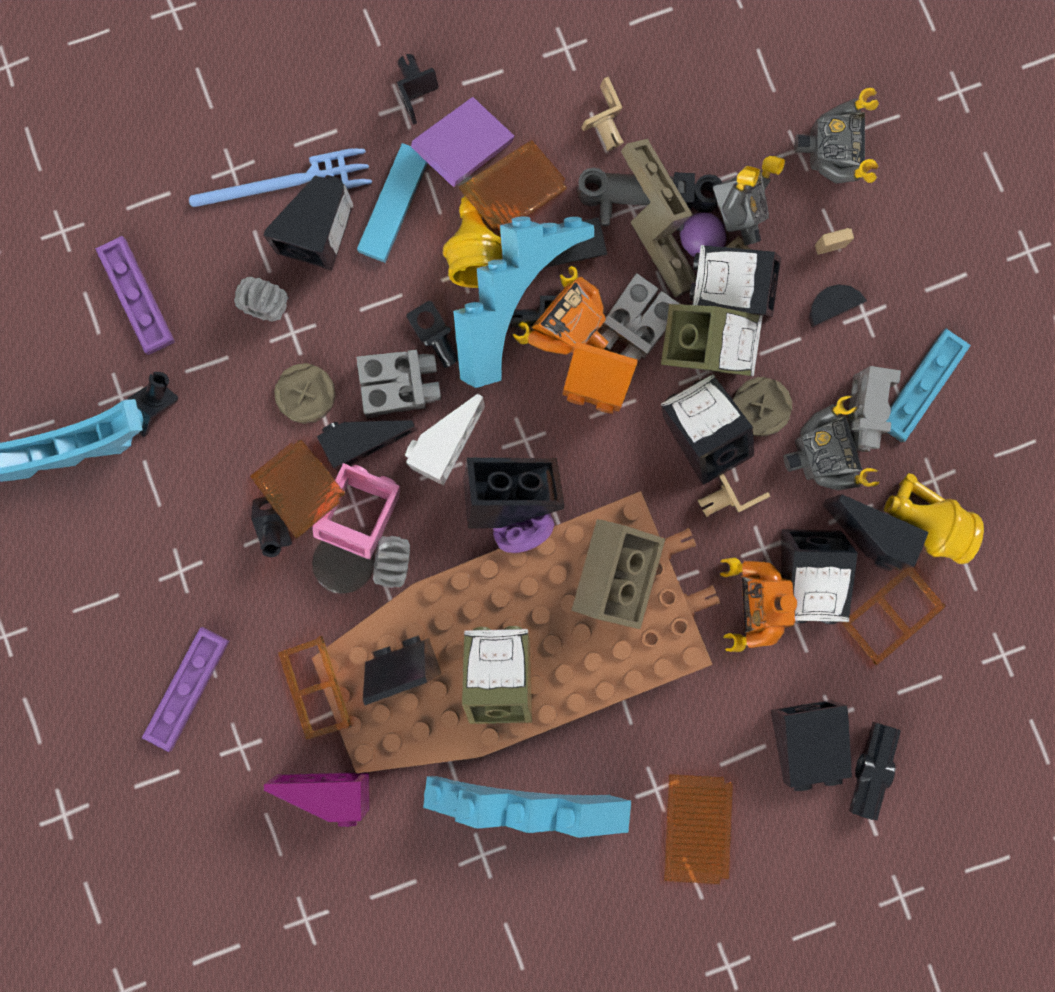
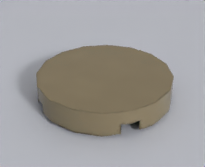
M303 363L293 365L281 374V378L278 380L274 390L275 401L280 411L292 421L303 424L317 422L332 409L336 397L335 387L331 378L324 370L312 364Z
M756 377L747 380L737 389L732 399L753 426V436L766 437L775 434L790 419L792 400L789 391L774 379Z

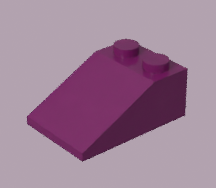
M369 772L277 774L264 784L265 792L328 822H338L339 827L356 826L357 821H362L369 811Z

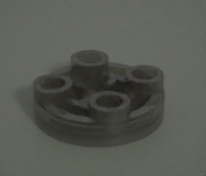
M321 541L314 552L312 567L317 581L324 588L331 592L346 594L361 589L370 580L375 561L374 555L369 560Z

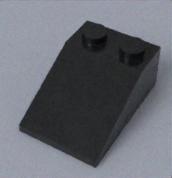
M467 457L463 483L468 529L502 528L563 510L565 507L557 458Z
M843 494L825 499L823 506L865 556L875 560V566L887 571H892V569L902 571V568L915 567L929 532Z
M418 635L402 641L403 648L391 651L390 646L372 652L374 658L365 662L364 705L428 683L442 673L429 638L421 641Z

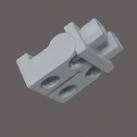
M636 273L602 324L600 334L609 341L604 349L610 351L618 340L627 346L621 355L637 359L638 361L641 357L645 359L666 331L669 304L679 303L661 291L644 316H642L643 311L656 296L658 288Z
M411 350L408 352L356 357L359 380L362 386L361 394L364 414L367 419L394 412L426 408V403L441 400L439 383L422 384L421 374L437 372L434 354L418 355L417 350Z
M869 366L853 375L852 397L850 398L849 410L857 407V410L854 413L848 414V425L856 451L869 452L870 449L880 448L881 435L890 432L891 422H886L891 414V407L888 403L890 387L899 383L900 370Z

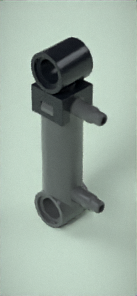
M593 167L584 170L579 177L578 198L580 202L590 207L600 204L602 226L610 225L612 204L647 206L651 203L634 174L605 173L601 169ZM674 172L673 177L670 176L689 210L693 206L698 212L709 213L718 206L713 186L722 183V181L717 176L711 174L704 175L697 180L696 184L695 173ZM594 183L600 189L592 192L586 189L585 185ZM701 190H709L714 197L705 198L701 194ZM684 223L677 229V231L683 230Z

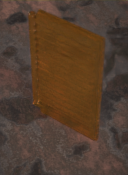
M530 140L458 188L493 229L498 227L500 230V225L512 223V218L527 217L565 191L567 186L563 183L565 181L563 175L533 140Z
M298 440L295 444L291 442L250 476L296 538L340 504L339 499L345 495L343 489L302 440Z
M669 774L664 881L720 884V878L729 879L733 783H724V777Z

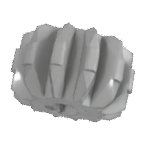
M246 277L237 286L234 302L238 309L262 320L272 322L281 319L287 307L288 297L286 296L287 293L280 289L278 285L260 278Z
M383 536L379 539L373 570L375 584L390 588L401 587L404 584L410 554L408 540L396 536Z

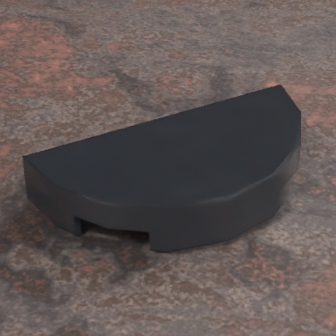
M841 284L829 286L821 291L811 304V311L809 313L811 327L813 328L856 308L867 300L860 291L851 286Z

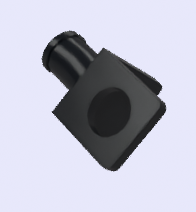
M406 54L409 65H407L404 56L400 57L397 62L405 78L398 81L397 85L402 102L414 125L417 124V120L410 100L438 89L439 85L434 68L421 72L414 55Z
M540 296L537 310L515 309L510 321V328L520 327L518 324L521 322L532 327L544 313L545 308H548L557 296Z
M427 301L406 314L422 344L432 346L444 368L458 361V355L447 338L452 330L449 326H446L432 301ZM424 311L430 312L434 317V323L428 329L421 328L417 323L418 315Z
M153 372V375L150 374L148 385L127 399H135L137 409L142 412L143 430L139 434L143 437L148 435L153 417L178 401V396L167 388L169 377L163 372Z
M282 494L253 500L251 520L261 544V553L266 557H275L280 554L281 547L292 544L283 515L284 498ZM267 503H275V505L270 509H260L263 505Z

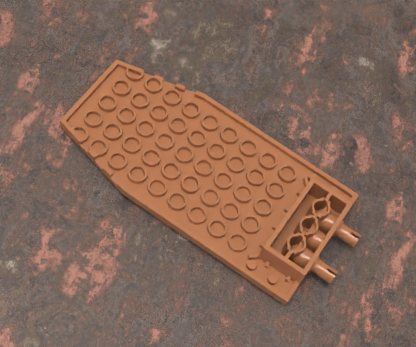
M641 491L554 526L551 535L533 549L519 553H508L497 549L416 582L312 658L355 772L364 773L483 757L713 665L693 616H695L694 613L720 604L719 598L715 595L705 600V597L716 593L713 585L689 596L686 593L683 594L669 560L673 554L696 547L694 538L681 543L682 539L692 536L690 529L687 528L682 532L665 538L641 629L595 619L571 611L597 519L625 525L659 536ZM508 626H518L522 629H528L531 661L532 723L470 724L462 706L464 631H473L476 627L504 630ZM418 635L421 641L429 638L442 673L428 683L364 705L365 662L374 658L372 652L390 646L391 651L403 648L402 641Z

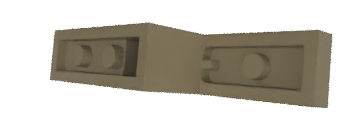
M644 139L628 143L621 150V153L651 202L631 221V224L667 283L668 288L676 298L689 293L692 283H696L697 279L672 236V233L692 216V213L649 140Z

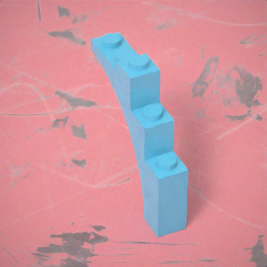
M530 217L512 218V223L500 225L503 260H491L488 262V266L477 268L480 302L467 303L465 308L453 311L460 380L474 388L501 381L505 336L513 312L523 293L537 274L557 255L577 243L593 238L594 225L583 222L580 217L565 218L564 223L539 224L530 221Z
M135 399L123 400L97 416L64 428L0 443V482L30 478L39 470L76 466L83 459L89 457L121 454L132 446V437L143 430V415L137 409Z
M427 776L423 808L454 817L455 822L477 829L507 826L526 833L558 831L578 838L628 833L630 800L611 795H562L515 791L474 785L438 776Z

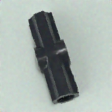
M872 722L865 752L859 756L855 767L857 783L849 809L851 813L878 821L885 790L892 785L895 777L896 767L893 759L901 730Z

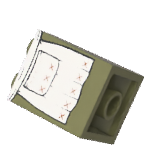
M669 304L661 365L754 376L762 316L717 306Z
M508 626L504 630L476 627L473 631H464L462 706L470 724L532 723L531 661L528 629Z

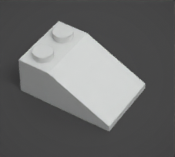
M475 395L422 433L418 441L412 440L405 453V456L408 457L406 463L409 467L444 486L485 408L483 396Z

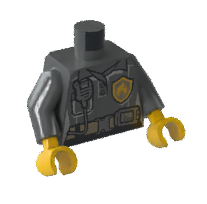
M866 88L860 93L859 100L856 98L851 99L822 114L812 126L810 135L797 134L795 137V153H810V168L819 171L821 175L835 184L859 181L861 177L867 183H872L877 179L875 173H867L870 169H878L879 167L873 159L865 160V112H861V108L872 111L878 107L879 102L877 100L866 103L870 96L877 94L875 89Z
M768 156L763 160L762 173L758 168L745 166L738 176L713 186L726 230L728 232L740 230L744 245L754 244L762 240L758 224L769 218L765 189L771 181L769 178L770 173L779 175L785 165L783 158Z
M852 396L841 397L837 402V406L832 404L814 413L804 424L800 431L801 437L795 440L797 451L783 456L788 472L803 468L807 480L814 479L818 485L837 491L858 488L861 484L868 487H875L879 484V482L868 483L866 479L867 474L877 472V470L872 468L862 470L846 416L840 417V414L848 415L857 410V407L846 410L843 406V402Z

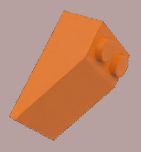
M576 342L562 395L567 396V401L574 404L584 405L585 402L594 404L597 410L604 413L613 414V411L619 412L638 360Z

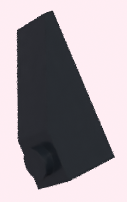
M412 420L343 422L341 424L333 422L322 429L323 433L318 435L317 438L333 469L339 472L343 463L350 466L417 431V428Z

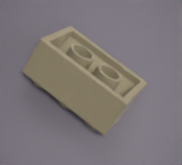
M597 519L571 611L595 619L641 629L665 538L625 525Z

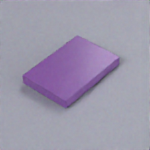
M472 97L412 141L411 147L449 184L455 187L510 145L515 136Z

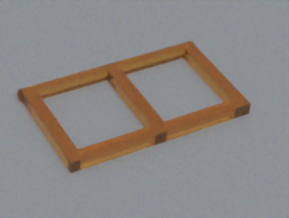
M909 567L905 568L850 615L849 622L842 621L841 623L872 659L873 663L878 665L940 613L946 605L941 602L914 568ZM908 575L936 606L911 628L905 624L883 597ZM876 602L882 606L904 633L879 655L874 652L851 624Z
M323 636L278 652L306 740L343 728H350L352 725ZM318 645L329 681L299 690L288 655ZM331 687L342 722L312 731L301 696Z

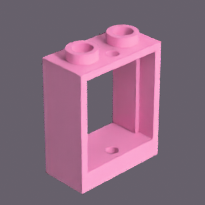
M343 463L312 526L314 538L371 560L378 541L399 499L400 486L388 477L381 476L379 478L369 474L361 466L352 465L351 467ZM347 485L387 500L370 536L330 521Z

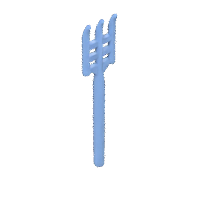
M352 148L309 157V162L312 165L306 173H296L191 195L189 203L192 207H198L289 188L310 182L315 175L325 178L326 175L335 176L341 174L343 184H345L347 189L372 184L370 179L348 180L347 173L368 169V164L345 165L344 161L345 157L364 154L366 151L365 149ZM338 159L339 167L332 168L331 160ZM325 162L326 170L320 171L318 163Z

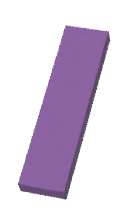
M121 236L95 248L144 352L150 355L175 343L126 239Z
M200 627L142 736L144 740L168 752L173 750L229 640L204 627Z

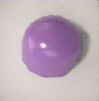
M710 213L694 214L684 222V228L680 231L682 246L693 257H695L696 252L700 253L701 245L724 247L727 241L724 224L715 215Z

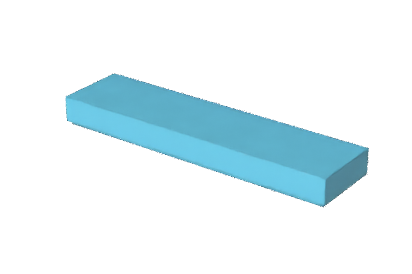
M401 144L357 248L359 253L384 263L387 261L428 164L409 145Z
M944 329L890 406L891 414L886 422H891V429L887 433L900 442L907 440L971 346L948 329Z

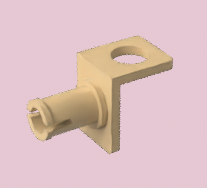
M609 77L603 79L600 88L610 109L585 120L581 128L583 131L592 127L597 128L606 146V150L611 151L613 147L617 148L624 143L613 121L615 116L622 110V105Z
M722 474L719 476L723 483L721 485L722 489L699 499L698 502L701 507L711 502L714 503L703 510L706 517L730 504L732 507L735 506L738 512H741L770 497V494L767 492L740 506L725 475Z

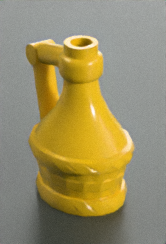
M466 195L461 199L459 207L462 224L452 238L444 244L442 254L447 259L449 264L448 276L454 284L478 288L477 268L488 266V262L491 260H503L501 237L489 230L481 217L508 224L512 223V218L519 217V211L516 209L508 211L494 207L484 209L474 198Z
M910 473L907 474L899 483L900 488L897 496L892 495L886 501L884 511L890 516L929 532L924 543L929 555L951 558L958 564L969 563L979 551L983 540L984 524L981 517L976 513L964 510L956 500H945L919 483L916 476ZM911 492L931 505L912 504V501L909 500Z

